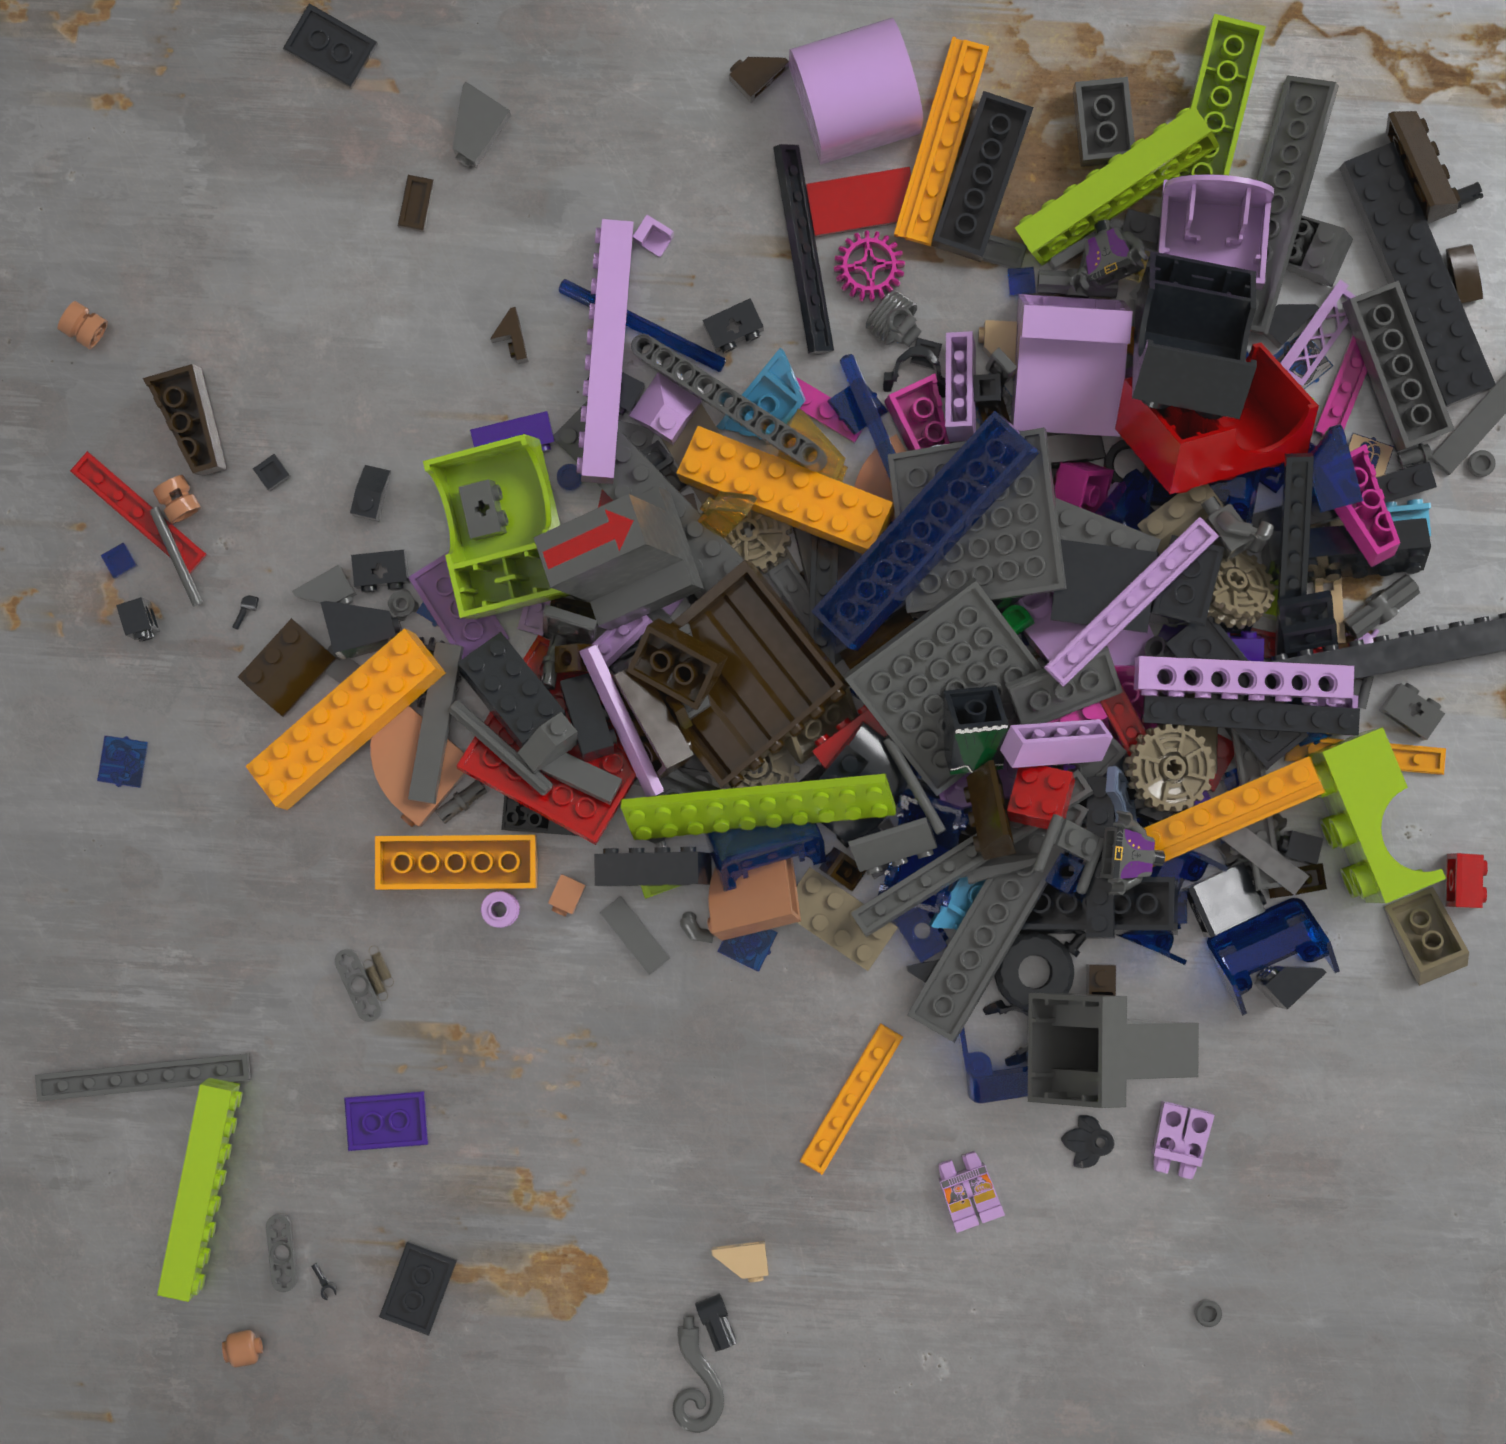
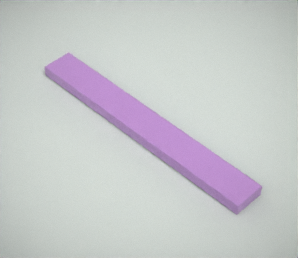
M1199 517L1066 645L1044 669L1064 687L1199 557L1219 535Z

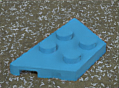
M782 348L774 354L742 394V396L785 424L791 420L806 401ZM749 411L746 414L745 421L753 417L754 411ZM726 415L716 426L721 430L726 429L738 432L741 435L758 437ZM775 424L767 427L766 434L774 431Z
M967 877L956 880L929 925L933 928L957 930L986 880L976 882L975 884H969Z

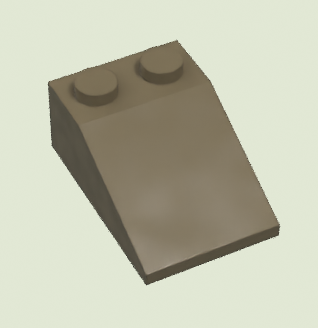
M1434 887L1384 906L1405 960L1419 986L1468 966L1469 951Z

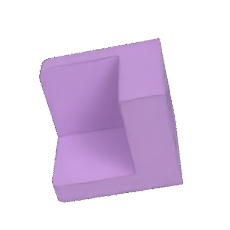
M646 215L633 235V241L654 255L661 257L673 239L674 232L649 215Z

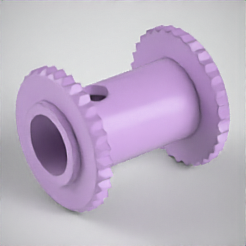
M496 891L484 898L480 911L482 913L481 916H483L482 919L487 924L497 928H504L505 926L508 927V925L511 926L516 921L520 912V906L516 897L511 895V893ZM500 902L504 903V907L507 909L506 913L502 914V917L497 916L498 913L494 911V907L498 906Z

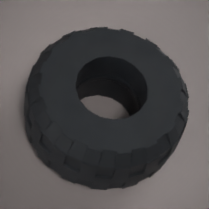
M1027 932L1017 935L994 977L1001 995L1016 1008L1028 1011L1029 993H1069L1074 980V964L1069 951L1058 939L1046 933ZM1033 955L1043 957L1050 968L1048 980L1039 988L1027 987L1019 978L1018 970L1020 964L1025 958Z

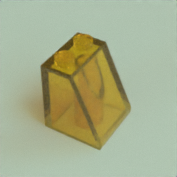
M797 409L790 427L816 443L827 455L826 466L822 470L815 472L843 482L848 471V467L845 466L846 458L805 412ZM792 438L787 442V448L795 445L796 438ZM781 451L778 452L777 457L802 466ZM812 452L808 456V462L816 459L817 452Z

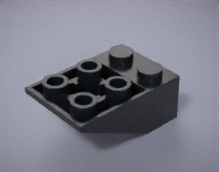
M504 795L501 830L578 836Z

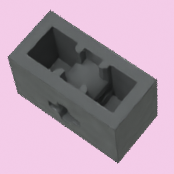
M487 479L459 487L470 539L478 541L507 533L505 526H508L509 523L505 510L501 509L500 500L503 499L499 484L496 485L495 481ZM485 505L490 506V509L486 510V514L481 513Z
M1402 683L1397 684L1379 711L1420 740H1428L1445 715L1440 710L1442 706L1431 698L1425 700L1419 696L1418 693L1420 691L1409 683L1405 685ZM1416 704V711L1419 714L1410 715L1411 709L1408 706Z

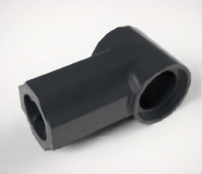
M720 1293L696 1302L695 1306L703 1326H706L715 1352L737 1344Z

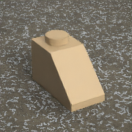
M985 320L984 327H979L978 343H983V351L989 358L996 349L1000 348L1015 364L1017 322Z
M765 1241L712 1247V1256L740 1278H748V1282H759L764 1280V1276H769Z

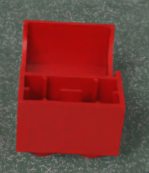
M1261 342L1252 345L1246 358V362H1250L1251 359L1257 360V367L1240 419L1226 416L1215 420L1206 419L1198 415L1195 410L1174 406L1166 409L1151 408L1141 400L1132 398L1133 377L1124 379L1115 430L1169 494L1185 493L1191 490V488L1215 481L1231 480L1237 475L1265 467H1277L1284 462L1285 454L1308 453L1319 405Z

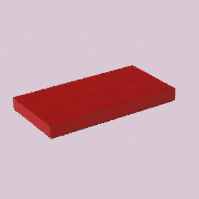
M910 166L806 184L815 237L897 223L911 178Z

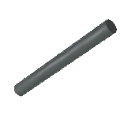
M155 507L149 510L191 604L193 607L200 605L203 602L159 507Z
M891 737L887 738L883 743L935 833L938 835L944 832L946 828L901 750Z

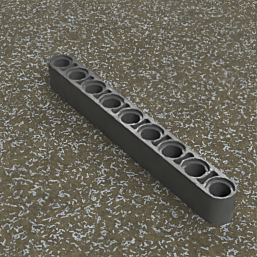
M639 334L632 340V352L643 362L805 468L814 472L820 471L826 466V453L816 443L650 335ZM651 344L650 349L646 353H642L643 347ZM671 357L670 363L667 366L662 367L663 361L666 358ZM692 370L691 376L683 380V375L687 371ZM712 384V389L708 393L703 394L706 385ZM733 397L732 404L728 407H724L725 401L728 398ZM749 411H754L753 417L745 421L746 414ZM775 424L774 431L766 434L767 427ZM792 438H796L795 445L787 448V442ZM812 452H817L816 459L808 462V456Z

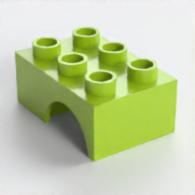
M523 434L423 461L425 472L432 477L439 491L448 521L450 549L445 557L460 618L480 619L570 596V594L550 588L534 541V537L560 526L540 439ZM490 479L495 481L496 485L499 484L502 491L503 499L500 500V505L508 517L509 524L505 526L507 533L476 541L470 539L459 487ZM485 505L481 513L486 514V510L490 509V506Z
M1383 727L1363 731L1358 736H1351L1305 755V757H1311L1321 784L1326 793L1317 796L1323 798L1330 815L1320 819L1322 832L1331 849L1337 847L1344 849L1350 863L1349 866L1340 869V873L1345 887L1352 898L1360 896L1362 899H1365L1366 903L1386 904L1446 879L1442 869L1423 872L1422 869L1412 870L1401 865L1391 856L1384 844L1381 829L1384 812L1390 801L1398 793L1407 789L1408 786Z

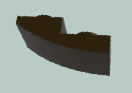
M1467 244L1446 249L1447 270L1449 275L1452 276L1453 284L1461 303L1483 299L1481 277L1473 245Z

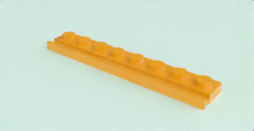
M952 37L895 228V237H902L905 240L927 246L932 244L988 55L989 46Z
M1308 756L1147 826L1144 829L1147 836L1154 838V849L1164 851L1165 862L1322 795L1326 791L1321 784L1311 757Z

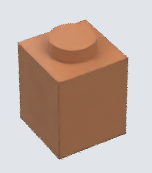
M561 874L548 902L553 905L552 911L565 917L567 913L574 914L587 885Z

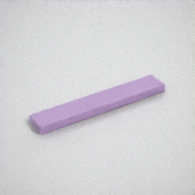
M593 645L580 650V655L645 796H655L664 792L598 646Z

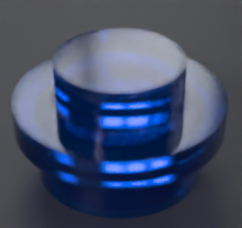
M565 464L560 467L557 472V482L563 489L575 490L582 484V474L577 473L576 465Z

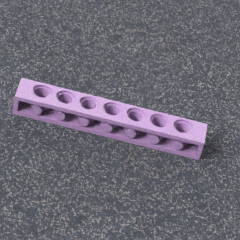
M1138 656L1135 658L1134 690H1141V695L1157 696L1158 691L1168 692L1169 697H1184V692L1195 693V698H1211V694H1222V699L1235 700L1238 699V695H1248V700L1265 701V696H1275V701L1291 702L1292 697L1302 698V703H1318V698L1329 699L1328 704H1345V700L1353 698L1354 666ZM1160 670L1168 672L1170 678L1167 684H1161L1158 681L1157 674ZM1187 671L1193 672L1196 676V682L1193 686L1188 685L1184 680V675ZM1214 672H1218L1223 677V683L1220 687L1213 685L1211 682V676ZM1241 673L1249 677L1250 683L1247 688L1241 687L1238 683V677ZM1268 674L1276 679L1274 689H1269L1265 685V678ZM1294 676L1302 679L1303 686L1301 690L1293 688L1292 679ZM1321 677H1325L1329 681L1330 686L1326 692L1319 688L1318 682Z

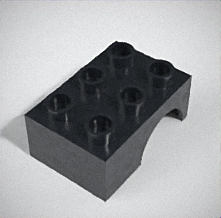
M1150 251L1135 303L1133 399L1141 400L1145 405L1154 409H1166L1174 406L1195 410L1198 415L1206 419L1215 420L1223 416L1240 419L1257 367V360L1251 359L1250 362H1246L1248 340L1256 311V271Z

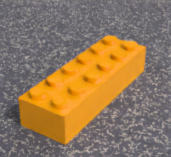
M537 835L375 836V890L538 888Z

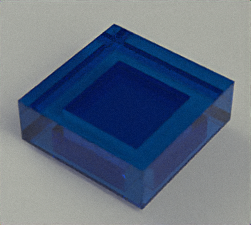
M1034 267L1007 269L1009 296L1036 294Z
M124 542L101 555L114 579L138 566Z

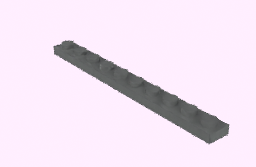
M1079 770L1073 772L1075 785L1068 809L1093 794V790ZM1010 821L1014 844L1039 828ZM972 836L851 912V915L865 937H868L988 860H984L981 851L976 852Z

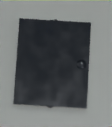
M1061 539L1067 589L1054 591L1050 620L1088 625L1157 559L1158 552ZM1151 603L1123 630L1147 633Z

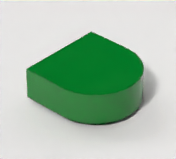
M1011 605L1002 614L1017 635L1035 623L1027 610L1020 605Z

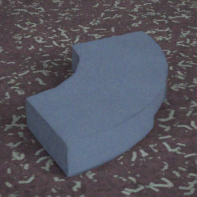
M1117 766L1107 767L1106 793L1114 805L1116 822L1119 818L1118 813H1116L1117 810L1130 812L1133 819L1137 822L1135 801L1130 800L1127 791V784L1129 782Z

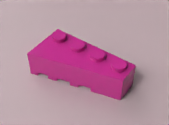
M936 373L889 394L884 401L908 451L950 444L945 428L943 404L938 391Z
M1365 444L1321 466L1315 481L1370 566L1373 567L1394 556L1400 545V540L1390 511H1387L1384 502L1385 497L1378 485L1374 465L1371 464L1368 456L1369 451Z

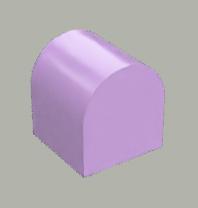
M893 18L789 49V69L820 165L920 134L923 122L920 95L905 43Z

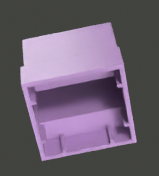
M1018 294L1015 357L1017 368L1013 381L1012 429L1026 431L1044 427L1050 433L1120 437V434L1115 430L1125 379L1127 344H1130L1133 311L1124 300Z

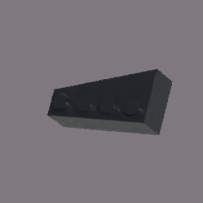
M654 847V853H645V848H629V853H619V848H604L603 854H594L595 886L710 885L712 853L696 852V847H680V852H671L670 847Z

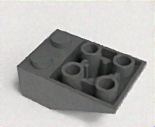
M1302 215L1286 270L1308 280L1333 287L1353 238L1343 227Z

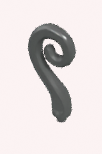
M684 1316L683 1326H678L679 1348L684 1359L706 1384L710 1394V1406L707 1414L702 1418L695 1419L686 1415L684 1404L688 1400H693L699 1410L704 1409L706 1406L704 1394L695 1388H688L678 1393L674 1399L673 1416L683 1429L693 1433H701L707 1431L718 1422L724 1408V1393L716 1373L700 1352L699 1327L694 1326V1317Z

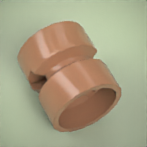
M74 301L64 311L57 329L71 338L76 336L77 342L88 349H92L102 338L108 321L96 313L90 315L88 308Z
M184 475L175 476L158 485L153 490L159 503L166 506L164 512L171 524L185 520L201 509L195 495L188 493L190 486ZM180 495V497L172 501L171 498Z

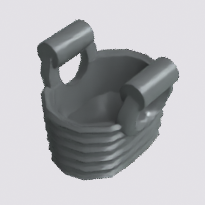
M897 290L887 293L869 315L865 325L866 329H869V332L876 335V338H879L885 345L896 340L910 347L922 332L915 323L917 320L914 315L917 311V304L913 303L909 298H905Z

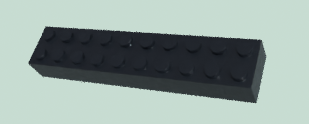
M1394 142L1344 161L1339 168L1387 283L1390 284L1399 280L1446 407L1490 390L1496 386Z

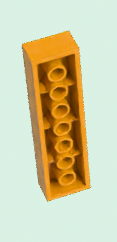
M697 426L676 473L682 483L873 559L895 513L894 504L891 501L815 471L813 472L805 467L700 426Z
M404 628L245 767L275 807L288 810L445 675L446 672L416 633Z

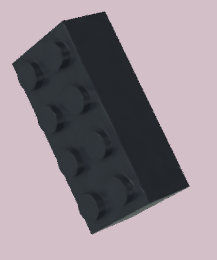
M499 632L458 662L460 674L520 749L539 726L560 712L566 717L563 708L502 632Z

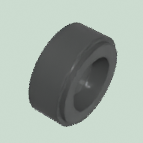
M1486 450L1476 451L1469 457L1467 462L1468 470L1476 477H1485L1491 474L1496 465L1494 456Z
M1206 1299L1196 1305L1194 1315L1202 1326L1214 1327L1222 1318V1310L1215 1301Z

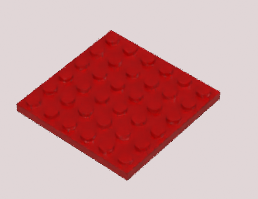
M540 635L536 637L523 658L539 680L544 665L542 660L547 654L550 640ZM558 673L555 689L548 690L563 708L566 718L570 723L560 681L586 673ZM598 696L601 705H603V702H602L600 696ZM490 712L484 723L518 752L520 750L518 745ZM610 719L606 720L608 729H614L618 744H614V754L587 761V763L622 779V784L610 805L545 774L543 775L552 782L553 786L546 795H541L476 736L457 764V769L594 845L599 841L619 808L621 800L625 798L637 778ZM578 743L577 746L566 752L582 760Z

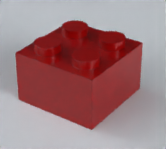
M1047 766L1018 767L1007 808L1009 821L1048 829L1053 814L1066 819L1075 785L1073 772Z

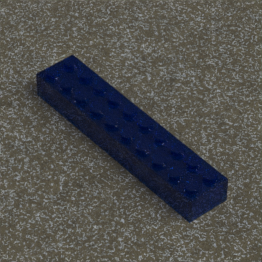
M994 411L811 612L848 648L858 651L1035 459L1040 451L1006 418Z

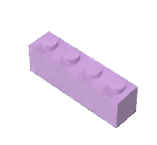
M972 331L946 333L945 428L949 442L976 439V403L974 402L976 345Z
M1101 719L1011 725L1000 751L1012 768L1097 762L1103 760L1113 736Z

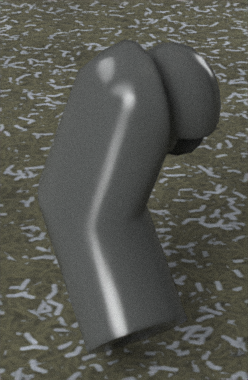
M685 912L680 920V925L687 937L691 940L713 943L714 935L709 929L699 927L696 922V915L693 912Z

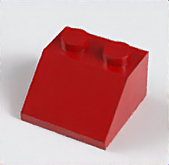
M1447 854L1445 907L1483 908V903H1486L1487 888L1483 887V876H1487L1488 863L1487 860H1484V855Z

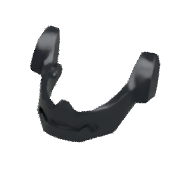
M910 347L897 358L893 371L884 373L883 390L884 392H891L894 382H897L899 377L898 370L908 358H926L934 367L939 395L942 398L946 397V378L942 377L940 362L932 351L926 347Z
M998 1000L983 1008L985 1015L995 1013L1001 1015L1003 1013L1006 1014L1008 1011H1017L1028 1016V1011L1021 1010L1013 1005L1006 1006L1002 1000ZM1028 1043L1023 1048L1020 1047L1016 1050L1014 1054L1005 1058L1006 1066H1015L1027 1061Z

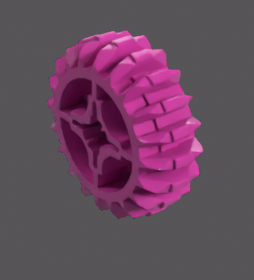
M866 230L864 232V239H861L860 235L855 233V243L847 238L845 243L848 249L844 246L838 248V251L844 256L837 255L834 259L837 263L842 264L834 266V272L842 273L836 277V281H846L841 289L846 291L851 287L852 290L849 294L851 298L855 296L856 292H859V301L861 302L864 301L865 294L869 295L870 302H874V294H878L879 299L882 300L885 297L883 290L887 293L891 292L893 288L890 284L899 287L901 282L895 277L904 276V272L897 268L904 267L905 261L896 260L903 255V252H893L897 247V243L892 242L888 246L889 236L885 235L881 241L879 240L880 232L878 231L875 232L874 238H869L870 233ZM864 247V257L859 261H854L853 264H847L850 256L856 250ZM872 247L882 250L890 261L876 258ZM868 255L872 265H876L871 272V278L869 277V272L866 271L867 268L863 269ZM885 269H891L888 278L875 286V275L879 272H884ZM849 272L863 275L867 286L857 283L850 276Z

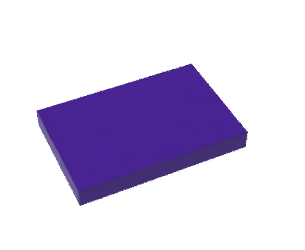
M425 1091L344 1098L348 1151L429 1144Z

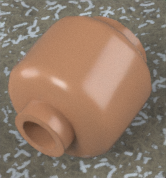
M251 1330L230 1333L226 1341L222 1342L224 1360L226 1363L229 1362L234 1368L255 1364L258 1361L259 1354L263 1353L261 1338H256Z

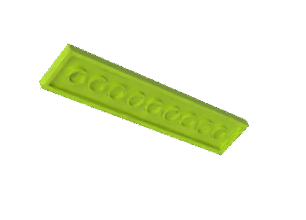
M886 774L621 800V810L634 840L672 838L675 836L715 832L724 833L727 831L768 827L777 828L779 826L829 823L832 821L874 817L882 818L896 815V805Z

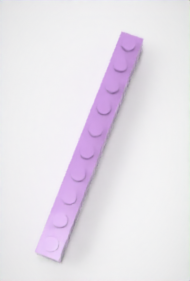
M602 219L601 228L596 227L595 243L600 244L599 253H594L593 269H598L597 278H592L591 294H596L595 304L590 303L589 319L594 320L593 329H588L587 345H592L591 355L586 354L585 370L590 371L589 380H584L583 396H588L587 406H582L581 422H586L585 432L580 431L579 447L584 448L583 458L578 457L577 473L582 474L581 482L613 484L634 223L632 221Z

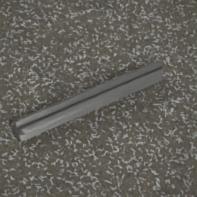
M457 700L450 706L448 711L455 719L537 792L544 796L551 790L552 782L539 771L533 774L519 757L518 752L462 702Z

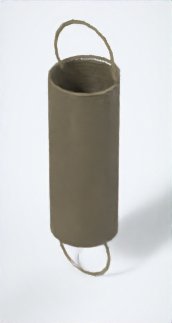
M378 949L377 954H372L371 958L384 983V980L391 978V974Z
M373 963V966L366 968V972L377 995L385 992L386 989Z

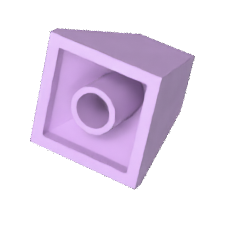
M658 372L629 417L674 445L702 403V400Z

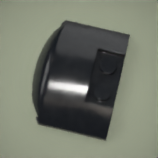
M862 721L816 778V780L886 774L895 805L900 801L908 785L883 743L886 738L864 721ZM903 754V756L905 757L907 763L909 764V766H910V768H911V765H912V764L909 762V760H908V759L906 758V756ZM887 816L882 818L832 821L829 823L821 822V824L847 843L870 832Z

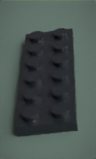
M1212 616L1207 617L1205 627L1189 623L1165 643L1175 658L1249 661ZM1187 671L1191 678L1196 682L1195 674L1191 671ZM1214 672L1211 676V682L1213 685L1220 687L1223 683V677L1218 672ZM1241 673L1239 675V685L1243 688L1249 686L1250 680L1246 674ZM1211 694V698H1208L1212 700L1283 704L1282 702L1275 701V696H1265V701L1248 700V695H1238V699L1235 700L1222 699V694ZM1233 728L1265 769H1268L1309 736L1305 732Z

